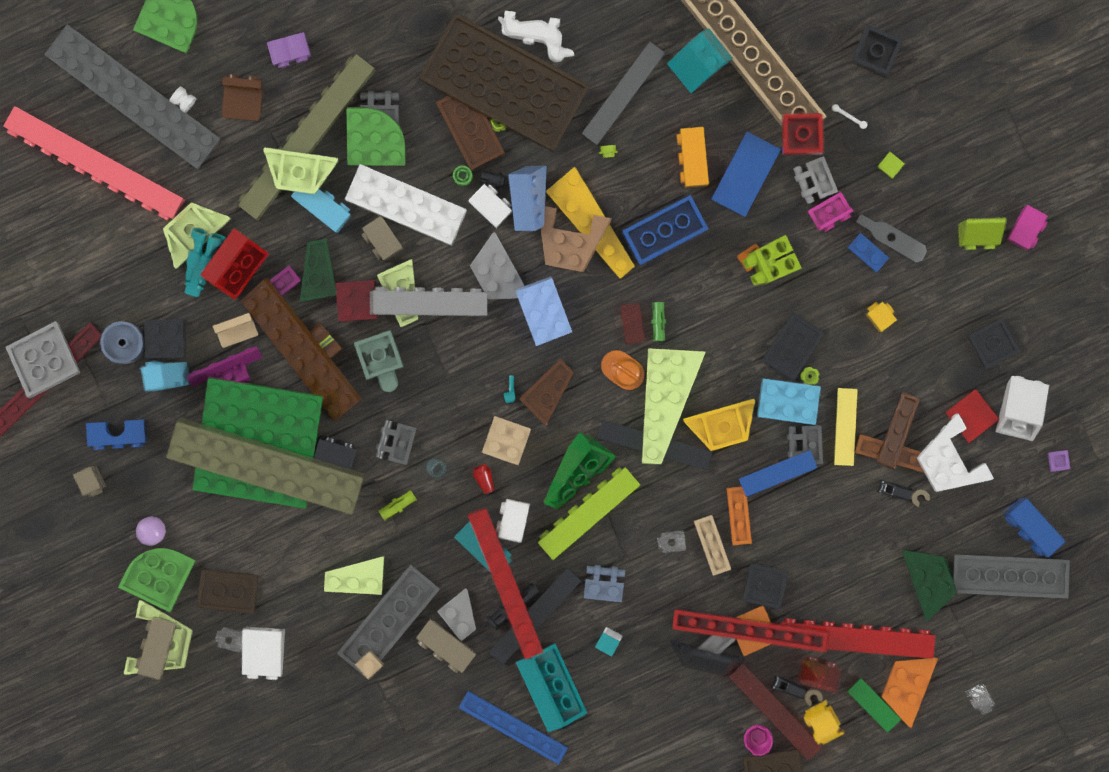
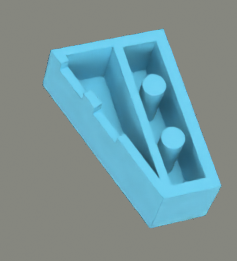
M154 361L146 363V367H141L145 391H159L191 385L186 377L189 375L187 362L163 364V362Z

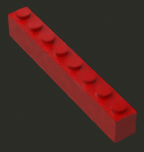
M484 507L467 514L525 659L543 653L486 508Z
M682 609L675 610L672 627L675 630L821 652L828 651L830 631Z
M785 618V621H780V624L830 631L828 650L934 658L935 635L930 634V630H919V633H914L909 628H900V631H892V627L881 626L879 630L873 629L872 625H862L861 628H856L851 623H842V626H835V622L823 621V625L815 624L816 621L804 620V623H797V619Z

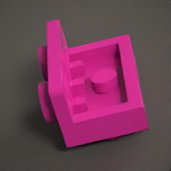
M839 192L807 212L818 231L823 229L826 232L835 227L833 223L840 219L843 222L850 218V213L853 212V209L848 205L842 192Z

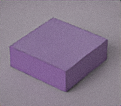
M1068 450L1048 453L1050 472L1070 469Z

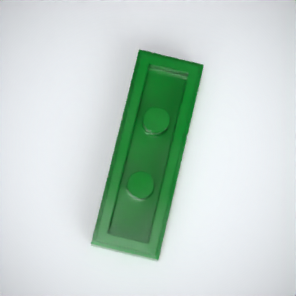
M861 678L847 690L887 733L901 720Z

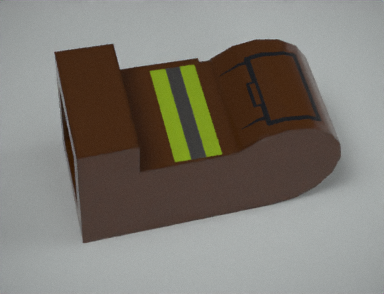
M320 322L310 330V333L331 359L343 350Z

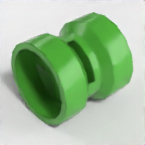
M458 166L453 172L456 184L467 186L471 183L473 177L471 170L466 166Z

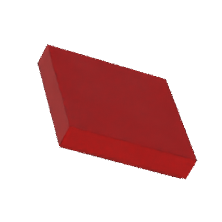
M976 389L945 412L950 420L954 414L960 415L967 428L960 433L968 443L999 420Z

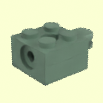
M390 330L355 342L354 345L366 379L369 380L377 377L383 391H394L398 387L395 370L403 368L404 365L392 331Z

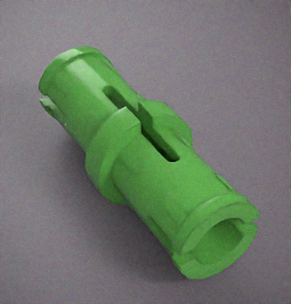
M664 302L652 303L653 320H651V324H653V341H665L666 319L664 317Z

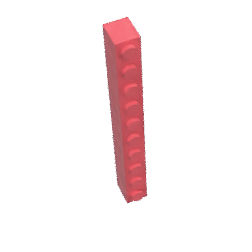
M15 106L4 124V127L8 129V134L16 138L18 135L24 137L23 142L32 147L35 144L42 147L40 151L49 156L52 153L57 155V160L61 163L75 165L74 170L83 175L85 172H88L92 175V180L100 184L102 181L108 183L107 188L116 193L119 190L126 193L124 197L133 202L136 199L141 201L142 207L149 211H152V209L159 211L158 216L167 221L169 218L174 219L185 201L180 196Z

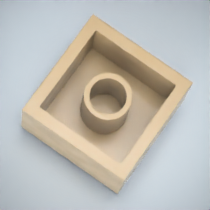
M494 416L482 453L519 465L531 429Z

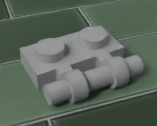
M824 156L806 163L808 171L804 173L800 166L793 169L796 175L794 176L795 180L799 182L802 190L801 195L803 198L805 197L807 204L814 202L812 194L816 192L819 199L838 192ZM811 177L814 187L810 189L805 179Z

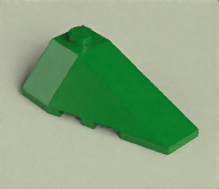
M579 432L564 455L544 499V503L558 510L576 495V490L582 485L586 487L594 475L597 473L600 475L604 472L616 456L594 438Z

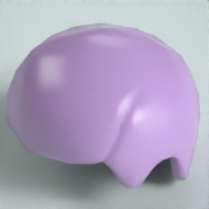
M154 516L142 519L137 524L135 530L137 539L141 544L147 546L160 543L166 533L165 524Z

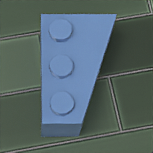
M525 166L508 174L515 231H536L544 227L546 166Z

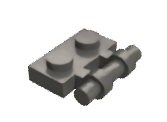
M391 91L360 93L361 100H368V105H360V107L382 110L399 124V105H391V100H399V93H391ZM374 100H385V105H374Z
M385 420L384 427H381L380 430L382 433L380 442L376 445V457L383 459L384 453L389 452V461L407 465L417 428L398 423L397 429L392 430L393 422ZM389 435L394 436L392 447L386 446Z
M821 425L802 426V434H796V427H788V458L810 450L815 463L823 464ZM797 440H802L803 451H797Z

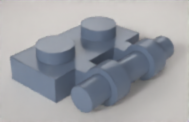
M601 565L587 566L586 573L594 574L593 580H585L584 598L622 602L624 583L616 581L617 577H625V570L618 569V567L604 568ZM600 575L611 576V581L599 580Z

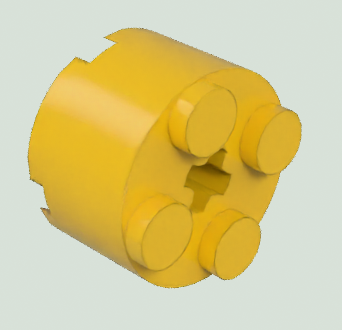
M827 700L805 711L806 714H804L806 724L814 729L813 736L816 742L823 745L844 734L843 729L839 731V725L841 724L831 705L826 706L828 704Z

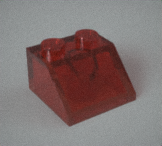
M808 656L807 659L802 658L796 680L801 684L837 694L841 669L837 668V664L826 661V664L818 662V658Z

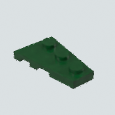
M327 239L308 242L299 302L336 296V284Z

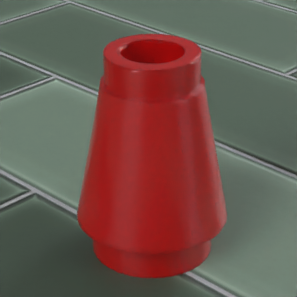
M487 464L474 468L473 477L484 494L494 491L491 469L488 468Z

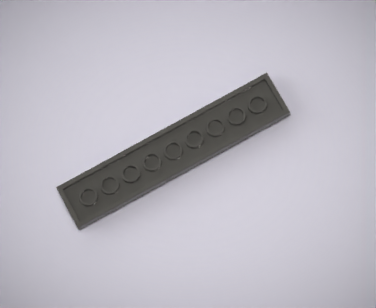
M68 24L44 54L196 169L201 167L221 140Z

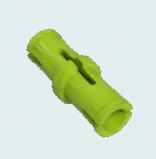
M409 490L398 499H392L393 502L378 511L384 521H386V519L397 512L401 513L403 508L417 501L412 491Z

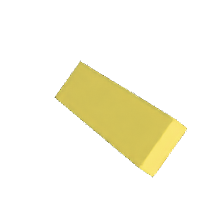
M838 388L834 465L854 466L857 389Z

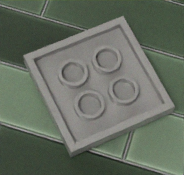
M57 321L6 346L9 357L29 399L81 373Z

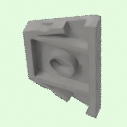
M495 232L492 233L470 267L483 291L487 292L488 300L518 298L515 290L524 287V284Z

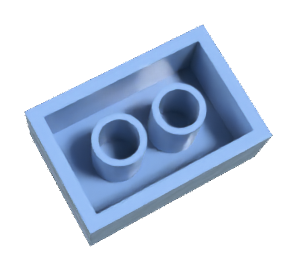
M551 276L515 290L536 346L572 333Z

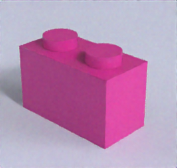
M1029 205L1024 206L1006 240L1024 250H1029L1030 247L1034 248L1038 241L1036 236L1039 231L1043 232L1048 223L1045 220L1048 216Z

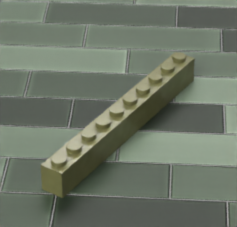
M357 54L354 57L350 56L345 63L346 68L343 72L339 71L334 76L333 81L335 82L332 86H327L323 90L321 100L313 103L307 118L304 116L297 124L299 128L296 132L292 131L286 138L287 143L283 148L280 146L277 150L311 154L376 71L375 68ZM268 162L262 169L264 173L260 178L256 177L250 184L252 188L248 193L244 192L238 200L240 202L238 206L257 221L282 191L281 189H276Z

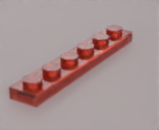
M743 663L729 675L734 683L797 749H800V752L808 761L822 748Z

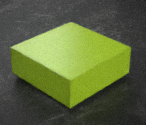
M889 152L878 165V168L893 179L905 163Z

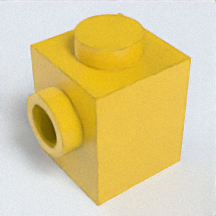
M875 302L867 308L869 312L866 316L879 332L884 331L897 320L892 314L894 310L888 303L884 304L881 302L878 304Z

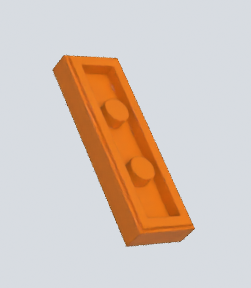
M726 488L732 545L752 544L748 502L743 488Z

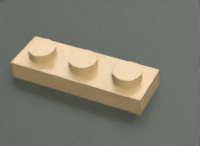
M709 515L695 520L694 524L712 575L731 570L713 516Z

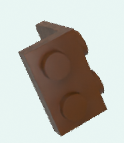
M228 74V77H223L222 116L224 118L250 121L260 120L263 82L258 80V77L247 76V79H239V75Z

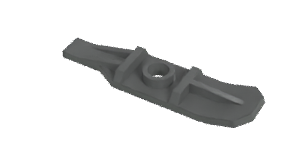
M860 214L856 223L870 230L876 240L914 262L922 261L927 253L925 245L885 222H874ZM889 234H893L895 236V239L893 241L888 240Z

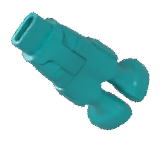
M192 228L190 234L194 240V249L188 252L186 281L184 283L186 288L184 293L199 297L201 290L204 289V285L207 282L200 274L213 258L217 247L224 243L226 237L216 233L209 234L206 251L203 253L202 247L208 233L201 228Z

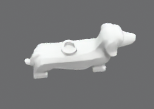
M505 11L504 18L498 17L502 24V33L504 35L523 40L524 44L544 43L548 48V57L551 61L561 62L564 57L574 56V52L571 49L561 47L562 34L558 30L560 19L550 18L548 24L542 20L520 22L515 20L516 12Z

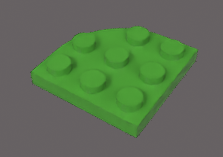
M146 0L133 31L187 54L197 28V14L191 0Z
M347 107L348 165L405 166V139L399 124L389 114L376 108Z
M168 548L146 551L131 562L118 588L171 612L196 560Z

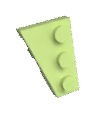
M412 259L377 275L382 287H387V291H394L395 287H405L406 291H413V288H415ZM395 315L400 327L419 320L418 315Z
M384 556L325 572L324 591L382 595Z

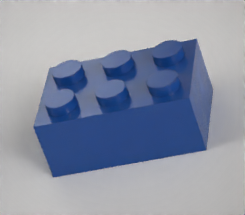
M1019 498L1004 512L1007 516L1005 518L1006 522L1011 527L1014 526L1019 530L1018 535L1024 541L1032 544L1030 548L1036 555L1049 557L1066 542L1027 498Z

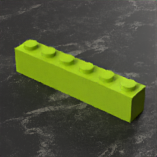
M619 467L611 474L613 478L610 481L604 480L597 486L599 490L596 493L592 494L590 492L582 499L584 501L582 505L572 507L568 511L570 514L565 519L561 517L553 524L555 526L554 529L550 532L546 530L539 536L541 539L538 542L552 560L640 486L639 482L626 467L623 469Z

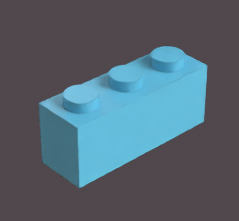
M318 189L316 194L294 192L291 195L293 199L336 233L340 231L351 217L348 213L350 209L343 203L338 205L334 202L335 197L327 190L325 193Z

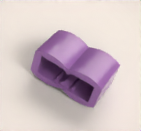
M304 32L267 42L272 63L274 66H278V68L287 67L289 62L292 61L297 63L305 62L308 60L307 57L311 56Z

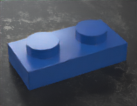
M861 233L847 247L876 273L889 259L887 255Z

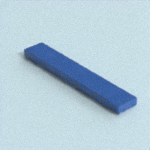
M470 691L466 693L459 706L461 710L558 765L568 749L562 743Z

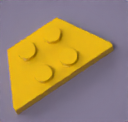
M755 399L683 419V421L710 451L744 442L749 437Z

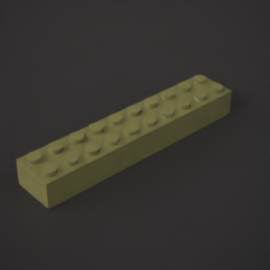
M181 417L176 422L166 457L351 515L354 512L365 476L364 473Z

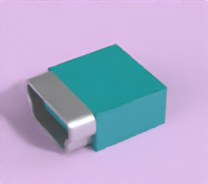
M606 627L595 648L612 657L623 636Z

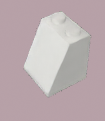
M1011 376L1006 386L996 432L1033 441L1043 425L1049 385L1041 381L1027 380L1021 376Z
M246 627L243 629V675H247V678L258 679V675L266 676V679L277 680L278 676H282L285 629Z

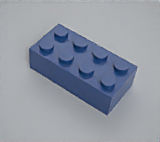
M689 195L623 230L622 234L639 266L706 232L708 227L694 200Z

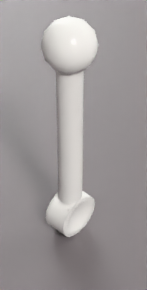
M834 104L832 106V110L834 112L838 111L839 113L848 117L852 121L856 122L857 124H859L861 129H865L867 127L866 121L861 122L852 115L840 109L837 104Z

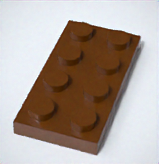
M449 96L436 102L471 171L505 154L486 116Z

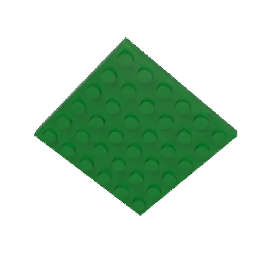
M209 377L202 424L314 458L323 395ZM198 467L195 468L192 490L307 508L308 501Z

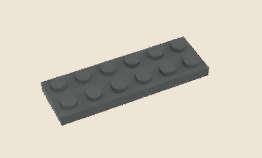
M954 554L953 580L957 593L1068 598L1070 560Z
M410 565L337 654L365 676L355 664L370 650L382 660L440 588L414 566Z

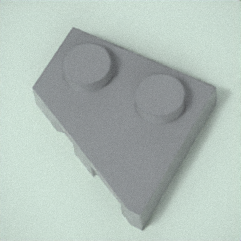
M465 588L437 611L460 641L476 630L467 588Z

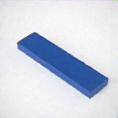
M808 450L741 477L739 481L747 497L817 468L811 451Z

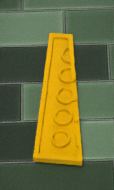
M575 167L546 191L582 234L590 235L593 215L605 217ZM609 224L595 250L621 279L635 266Z

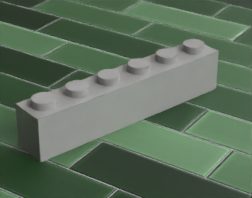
M375 287V291H370V315L487 316V292H482V289H470V292H463L462 288H451V292H444V288H432V292L425 291V288H413V291H406L405 287H395L394 291H387V287Z

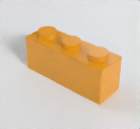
M704 127L680 129V134H677V145H681L682 153H678L679 165L683 164V172H680L681 184L685 183V188L708 186Z

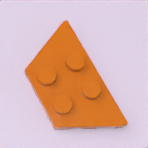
M938 658L899 660L893 664L881 697L908 727L912 728Z

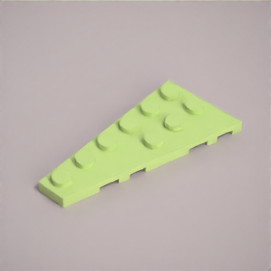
M648 348L642 464H662L705 352Z

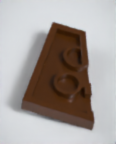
M561 359L519 398L545 426L574 373Z

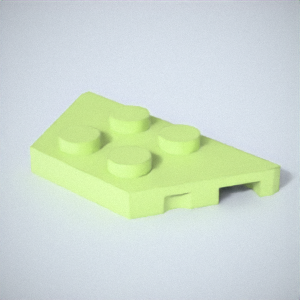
M264 148L276 189L316 194L338 162V158Z
M190 203L163 228L174 267L178 269L187 260L189 250L194 249V240L190 234L192 228H201L207 231L205 244L209 234L217 233L231 218Z

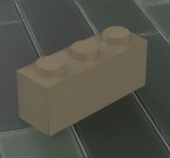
M156 616L152 617V620H148L146 631H149L147 639L144 638L141 644V650H143L142 657H138L135 666L138 669L137 674L158 680L162 678L177 622Z
M433 619L429 620L416 637L419 640L417 643L426 650L429 647L434 651L433 655L440 661L446 660L450 663L448 667L456 673L458 671L462 673L477 654Z

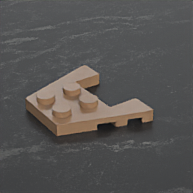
M545 206L544 227L541 228L545 265L584 272L612 218L593 215L590 235L553 228L557 208Z

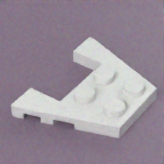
M957 413L952 416L949 423L940 430L941 432L917 457L918 462L936 492L994 479L986 463H982L969 472L964 466L950 440L967 429Z

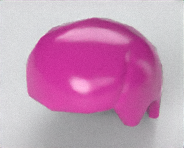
M763 725L751 726L744 735L745 747L753 755L763 756L770 751L773 745L772 733Z

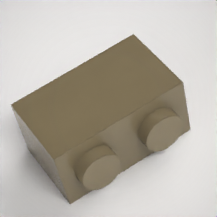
M382 216L362 228L364 231L362 236L367 243L371 242L375 249L372 251L378 260L382 258L383 261H386L403 249Z
M90 466L73 474L83 496L89 495V497H94L102 493V488L106 487L97 466Z

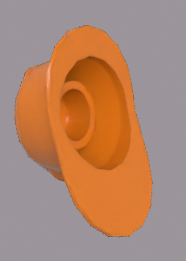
M611 351L604 356L601 362V369L603 374L612 382L626 390H633L642 384L644 369L635 359L622 351Z

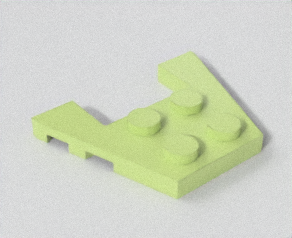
M139 600L136 618L152 620V617L156 616L177 622L164 670L184 668L193 629L150 604ZM127 657L124 674L137 673L138 669L135 666L138 658Z

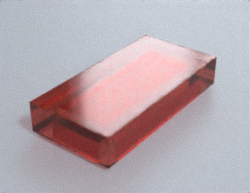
M639 303L620 306L625 343L645 341Z

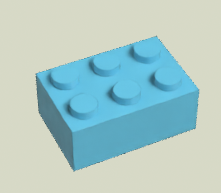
M762 379L757 417L816 425L821 387Z

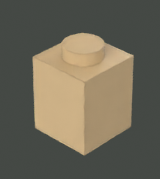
M370 650L355 665L369 679L384 664Z

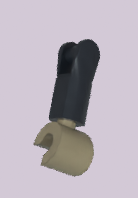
M883 480L879 481L881 483L880 488L876 491L905 501L912 499V502L918 507L920 504L917 500L918 495H923L925 500L930 501L928 492L923 489H917L912 492L911 488ZM888 485L894 486L892 493L886 492Z
M777 675L774 676L776 678L774 684L770 686L799 699L804 697L809 706L812 704L810 696L813 694L817 695L819 701H823L820 689L812 687L806 690L805 686ZM782 682L788 683L786 689L781 688Z

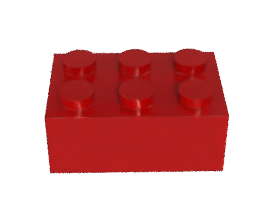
M234 228L200 275L236 300L269 253Z

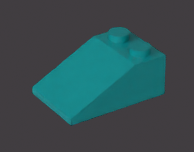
M708 28L690 41L667 64L688 91L693 93L733 57Z

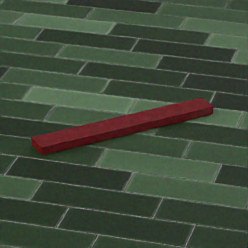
M91 322L68 343L76 363L101 340L102 333ZM22 388L0 409V437L50 389L29 399Z

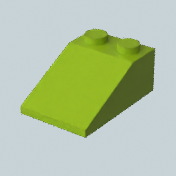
M1006 218L968 219L959 223V247H964V250H976V246H984L985 250L995 249V246L1001 244Z

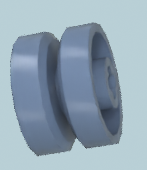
M124 321L114 322L106 327L102 333L100 340L102 352L112 362L121 364L134 363L145 352V335L141 328L135 324ZM122 339L126 341L124 346H120V343L123 342Z

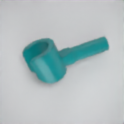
M509 376V392L504 393L506 403L515 401L514 376Z

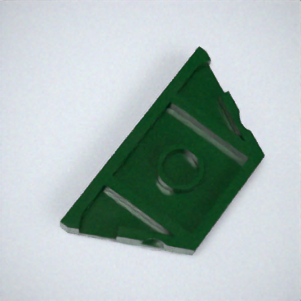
M905 549L902 553L925 620L928 621L957 593V589L944 555H932L926 552H915Z

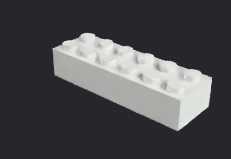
M361 164L345 198L349 203L450 246L453 245L467 212L466 209Z

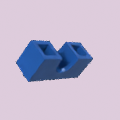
M146 420L124 421V432L117 437L109 432L108 422L86 423L87 446H93V450L105 449L104 445H112V449L124 448V444H131V447H143V443H148Z

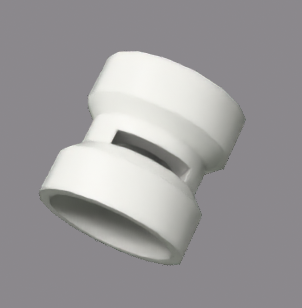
M180 86L173 93L169 101L174 105H180V110L186 113L195 103L196 97L192 94L188 95L186 90Z

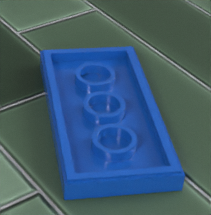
M746 132L711 200L745 217L781 149Z

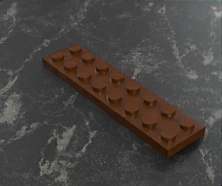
M268 278L264 279L241 300L245 308L313 394L323 395L322 406L334 422L362 400Z

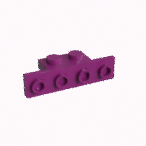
M257 346L250 347L244 352L227 357L225 360L214 362L206 368L195 370L186 377L192 387L208 381L209 377L246 383L251 381L246 364L263 358Z

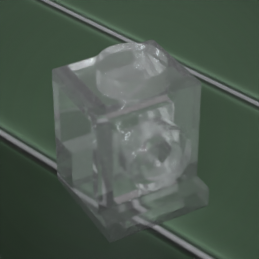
M684 531L660 533L661 537L657 538L658 549H662L663 553L686 550ZM669 539L675 540L673 546L668 545Z
M223 627L216 635L215 642H218L217 647L240 653L242 651V631ZM227 636L232 638V643L226 642Z
M980 683L965 691L966 696L972 697L970 702L975 710L978 709L982 715L992 710L991 707L995 706L984 684Z

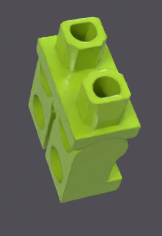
M786 235L753 251L742 261L746 269L754 267L757 274L750 276L754 286L765 285L802 268L795 253L776 261L777 258L793 251Z

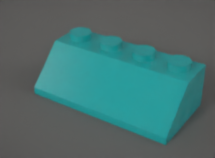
M556 644L542 649L543 653L528 659L523 658L516 662L548 732L562 728L587 714Z

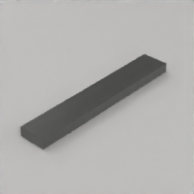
M648 43L582 132L583 136L595 145L599 144L664 56V51L653 43Z

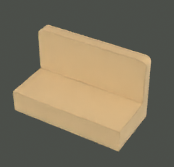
M250 313L213 326L223 348L258 336Z

